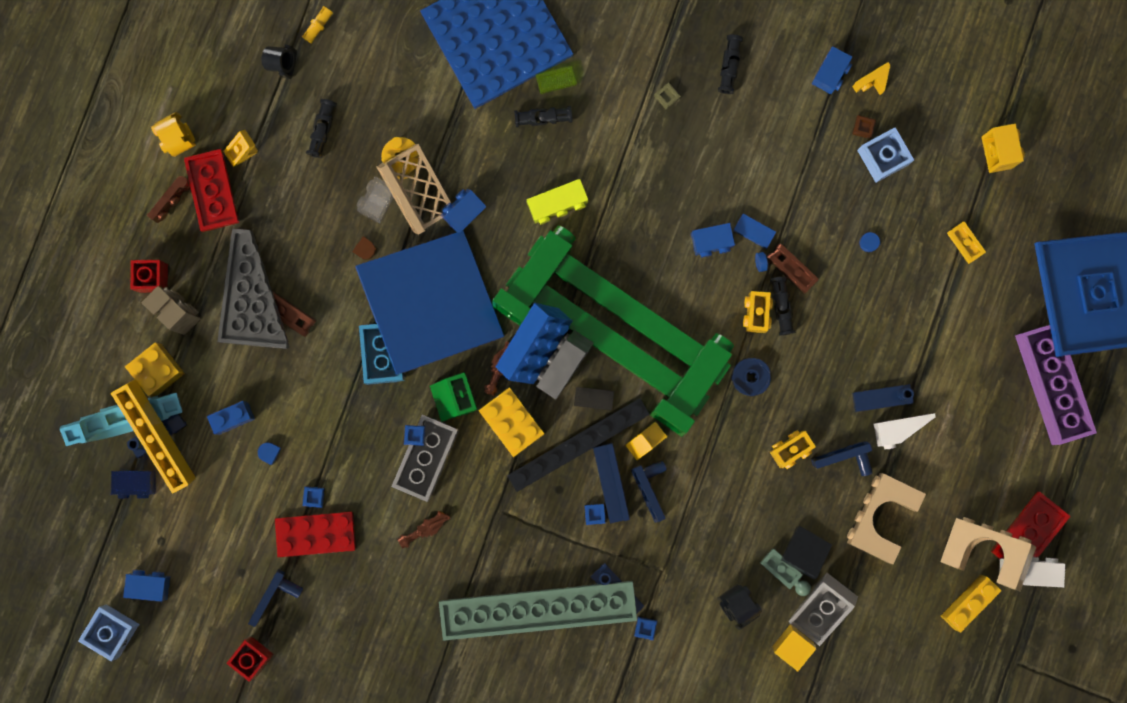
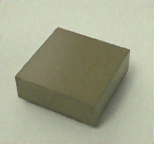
M669 82L654 94V97L666 110L681 98Z

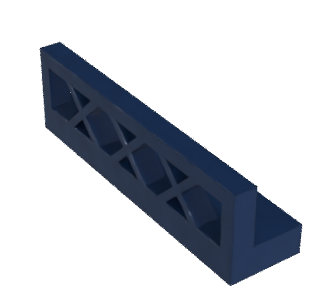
M613 444L595 447L593 450L609 522L611 524L630 520Z

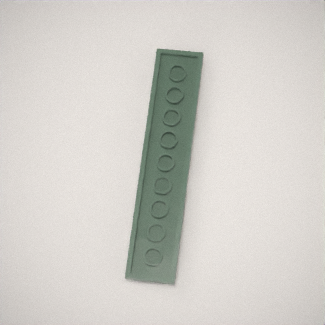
M633 581L439 601L443 641L637 621Z

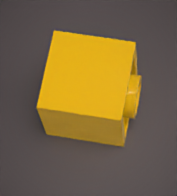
M790 624L773 645V650L776 655L796 671H799L814 653L816 646L811 639Z

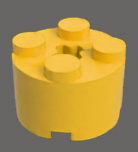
M177 112L151 126L153 133L161 141L159 145L164 153L169 152L174 157L196 146L193 143L195 138L187 123L183 124L180 121L182 116Z
M394 137L382 150V162L389 161L416 144L407 138ZM415 150L410 153L408 162L418 164L419 154ZM397 161L391 166L394 172L401 174L404 162ZM407 164L405 175L413 177L417 166Z

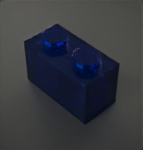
M111 471V495H118V498H130V495H137V498H149V495L156 492V471Z

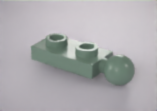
M772 548L760 563L788 589L795 586L798 595L807 596L811 591L810 584L807 581H800L799 579L802 574L797 569L781 561L782 556Z

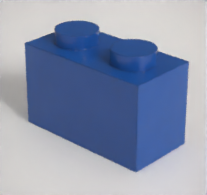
M832 46L811 84L829 94H832L834 90L838 91L843 83V80H841L843 73L847 75L852 66L849 63L852 56Z
M469 189L461 190L456 195L457 199L452 204L448 203L442 209L443 213L440 215L457 233H460L486 208L485 204Z
M730 223L691 232L695 256L701 255V258L711 256L712 252L719 251L720 254L730 252V249L735 246Z
M241 401L207 416L213 433L218 435L255 420L249 403L246 401Z
M133 570V573L126 574L123 598L152 601L168 600L170 576H164V572H152L151 575L145 574L144 570Z

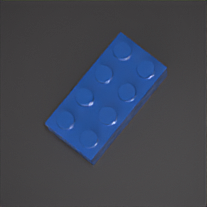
M534 303L495 367L509 381L534 384L554 350L559 345L562 337L568 331L572 320L559 308Z

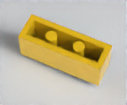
M980 575L941 617L954 630L961 633L1001 590L987 576Z

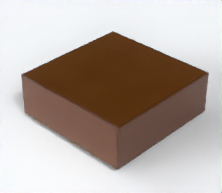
M857 115L852 135L871 139L876 120Z

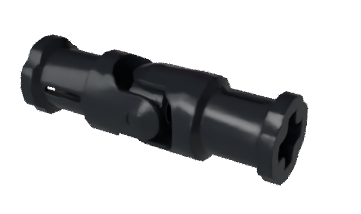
M729 34L727 35V49L724 51L720 73L722 77L721 84L718 87V92L723 94H734V80L737 78L741 56L739 52L740 45L743 42L742 36Z
M320 99L321 107L319 114H316L314 132L310 135L311 143L309 150L306 151L307 155L315 158H323L322 150L324 143H327L326 135L329 133L332 125L333 109L337 106V103L328 99Z
M571 106L559 109L551 107L548 111H545L547 110L545 108L530 109L527 112L514 110L516 128L519 125L531 124V126L546 125L549 122L552 124L564 121L572 123ZM539 111L540 123H537L535 120V113ZM558 114H567L566 116H558Z
M786 276L770 279L774 291L772 297L777 302L774 308L776 320L779 321L780 326L779 336L796 333L792 324L793 311L788 300L790 293L787 292ZM790 309V311L786 314L778 313V311H786Z

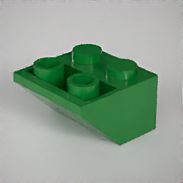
M465 372L430 385L441 422L478 410Z

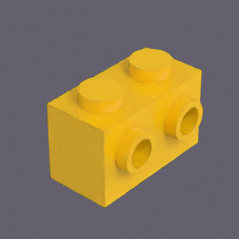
M751 291L748 296H745L744 307L747 308V315H744L743 327H746V332L766 333L771 328L772 318L769 317V311L772 310L773 298H770V292Z
M796 430L788 435L790 439L784 443L781 440L772 446L773 450L770 451V454L779 468L785 467L788 469L796 464L795 460L802 457L804 459L812 454L811 450L816 446L806 431L799 432Z

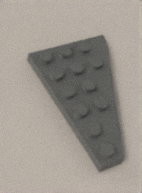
M232 229L217 342L289 349L290 345L254 233L251 230Z

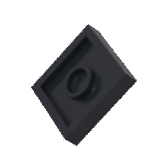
M797 526L781 561L810 578L817 579L832 544L803 527Z

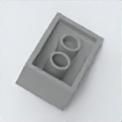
M826 573L814 586L788 622L820 646L852 611L858 596Z

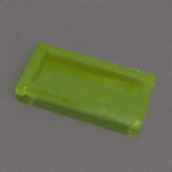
M572 66L535 75L540 94L577 85Z

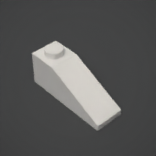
M935 413L875 423L874 429L877 445L884 446V450L896 448L895 444L902 443L934 419Z

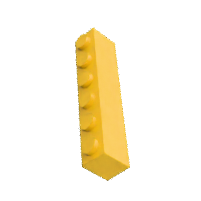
M136 379L111 392V395L172 494L192 483L196 479L195 475Z

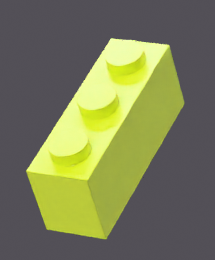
M578 179L527 199V204L535 224L540 223L541 225L549 222L551 217H563L572 209L578 211L585 208V204H588V198L581 180Z

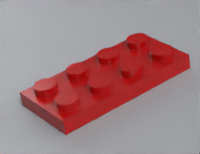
M218 149L184 158L200 231L205 232L238 224L239 219L223 151Z
M1037 492L1007 529V532L1012 533V537L1019 539L1021 536L1032 540L1031 544L1036 546L1033 557H1039L1070 518V515L1041 492ZM997 542L990 552L997 558L1004 559L1003 549Z
M353 512L275 518L277 557L356 550Z

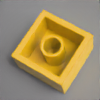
M1016 124L992 128L982 136L989 173L1012 169L1024 161L1025 153L1024 149L1020 146V131L1016 128Z
M156 342L125 366L148 397L159 395L185 374L164 346Z

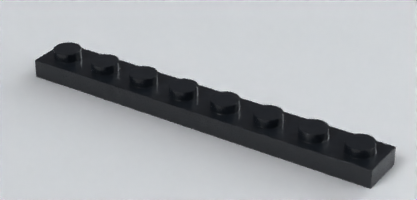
M639 398L507 476L516 492L650 414Z

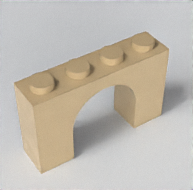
M879 473L872 481L871 486L873 488L871 492L867 493L863 503L865 505L862 511L859 510L855 517V521H857L855 527L851 528L847 534V543L889 564H894L901 547L877 534L873 526V514L878 506L888 501H893L912 511L918 512L926 494L886 474Z
M963 517V520L956 518L940 562L964 571L975 545L985 540L997 541L1004 552V562L997 583L1021 592L1036 546L1031 544L1032 540L1021 536L1019 539L1013 538L1012 533L1001 530L1000 533L993 531L994 527L983 523L981 526L975 525L974 520Z

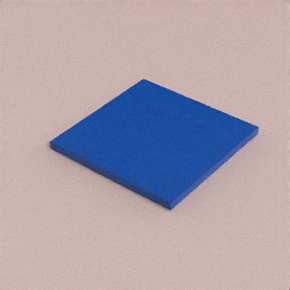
M464 231L365 262L355 267L396 375L504 337Z
M1127 232L1034 243L1056 357L1126 348Z

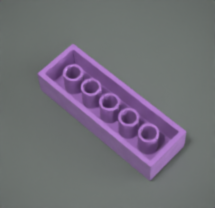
M1050 325L1015 335L1051 444L1061 445L1096 434L1097 432L1071 355L1056 357Z

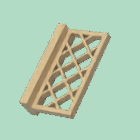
M419 144L376 166L414 233L419 235L425 231L424 229L442 219L440 216L442 213L436 211L438 201H444L446 205L451 202ZM415 150L419 154L418 164L408 162L410 153ZM397 161L404 162L401 174L394 172L391 166ZM407 164L417 166L414 177L405 175ZM420 167L426 168L429 172L427 181L418 178ZM404 177L413 179L411 190L403 188ZM417 180L426 183L423 194L414 191ZM429 184L436 185L438 189L436 197L427 195ZM413 194L422 196L420 207L413 205L411 202ZM426 197L435 199L433 210L423 208ZM423 210L432 212L430 220L426 223H423L421 219Z

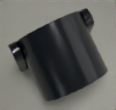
M284 45V48L268 46L262 53V65L267 71L279 72L278 75L283 78L292 79L297 50L290 45Z

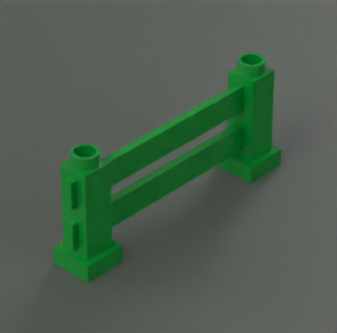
M557 225L553 232L550 230L545 238L540 236L528 253V256L531 258L523 269L519 266L507 282L506 287L509 288L506 292L501 288L493 299V308L519 326L534 303L559 308L572 320L569 330L572 332L575 330L592 341V346L668 397L667 401L662 399L658 402L650 416L681 437L687 434L695 422L690 416L692 414L698 416L710 398L706 394L713 382L718 385L731 365L727 362L732 356L730 352L734 348V344L724 336L715 333L713 338L709 339L702 346L570 256L569 253L576 237L564 227ZM556 274L689 365L690 367L683 378L547 286L552 277Z

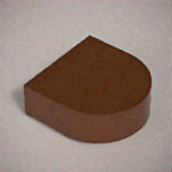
M363 236L352 252L360 258L368 260L375 255L376 248L371 241Z

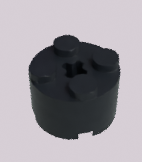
M736 584L717 597V600L721 601L719 605L730 621L735 620L737 623L735 627L741 630L760 617L762 609L756 602L752 601L750 598L752 594L746 586L742 587Z

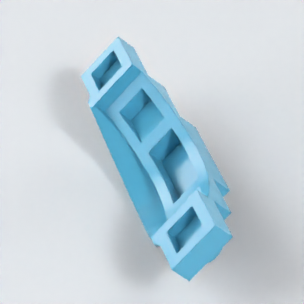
M177 393L159 398L158 395L147 398L161 421L168 419L172 415L182 413ZM118 405L100 409L99 413L81 417L80 421L60 426V432L66 446L110 438L133 431Z

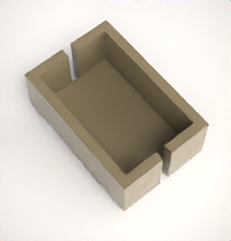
M157 286L141 302L153 315L160 311L161 314L157 319L169 330L186 335L201 320L197 315L199 312L192 305L184 303L185 298L180 293L167 287Z

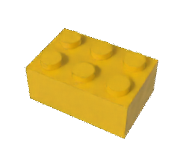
M510 387L478 410L513 457L544 435Z

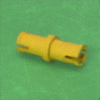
M323 6L316 18L310 21L311 25L302 35V38L312 44L319 32L325 29L324 25L333 15V12Z

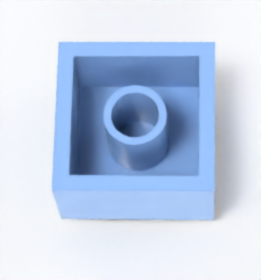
M896 127L863 144L857 150L876 183L914 161Z
M106 604L98 607L78 642L108 660L114 661L120 657L139 624Z

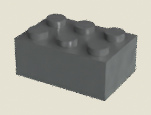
M575 330L571 335L567 333L557 346L558 349L548 360L545 369L538 376L539 383L536 387L557 399L592 347L593 342Z

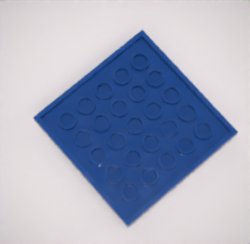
M439 0L420 10L474 109L573 56L569 45L543 0Z

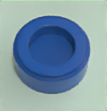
M868 232L860 238V247L866 252H873L879 247L880 239L875 233Z
M764 252L756 253L755 263L759 272L767 271L768 260Z

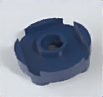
M756 358L740 361L734 367L731 378L736 390L746 396L762 394L767 390L771 381L769 367L765 362ZM754 372L756 374V381L749 382L747 380V373L752 374Z

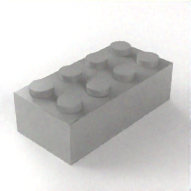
M422 415L417 426H425L424 446H408L391 487L429 502L459 430Z

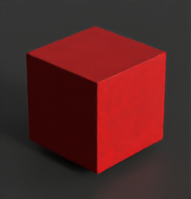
M131 260V290L146 293L152 292L157 286L168 288L167 263L161 260Z
M251 636L243 641L226 664L250 682L257 677L274 654Z

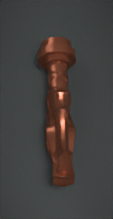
M506 341L504 348L494 355L491 362L493 364L491 366L493 375L490 383L485 385L484 392L492 396L498 393L496 386L500 376L503 375L495 366L510 344L508 341Z
M438 511L434 518L424 519L423 524L417 526L416 531L407 536L402 534L397 540L402 549L410 547V542L420 536L422 539L424 536L426 538L429 535L432 537L438 532L444 522L451 519V517L447 513L444 514Z

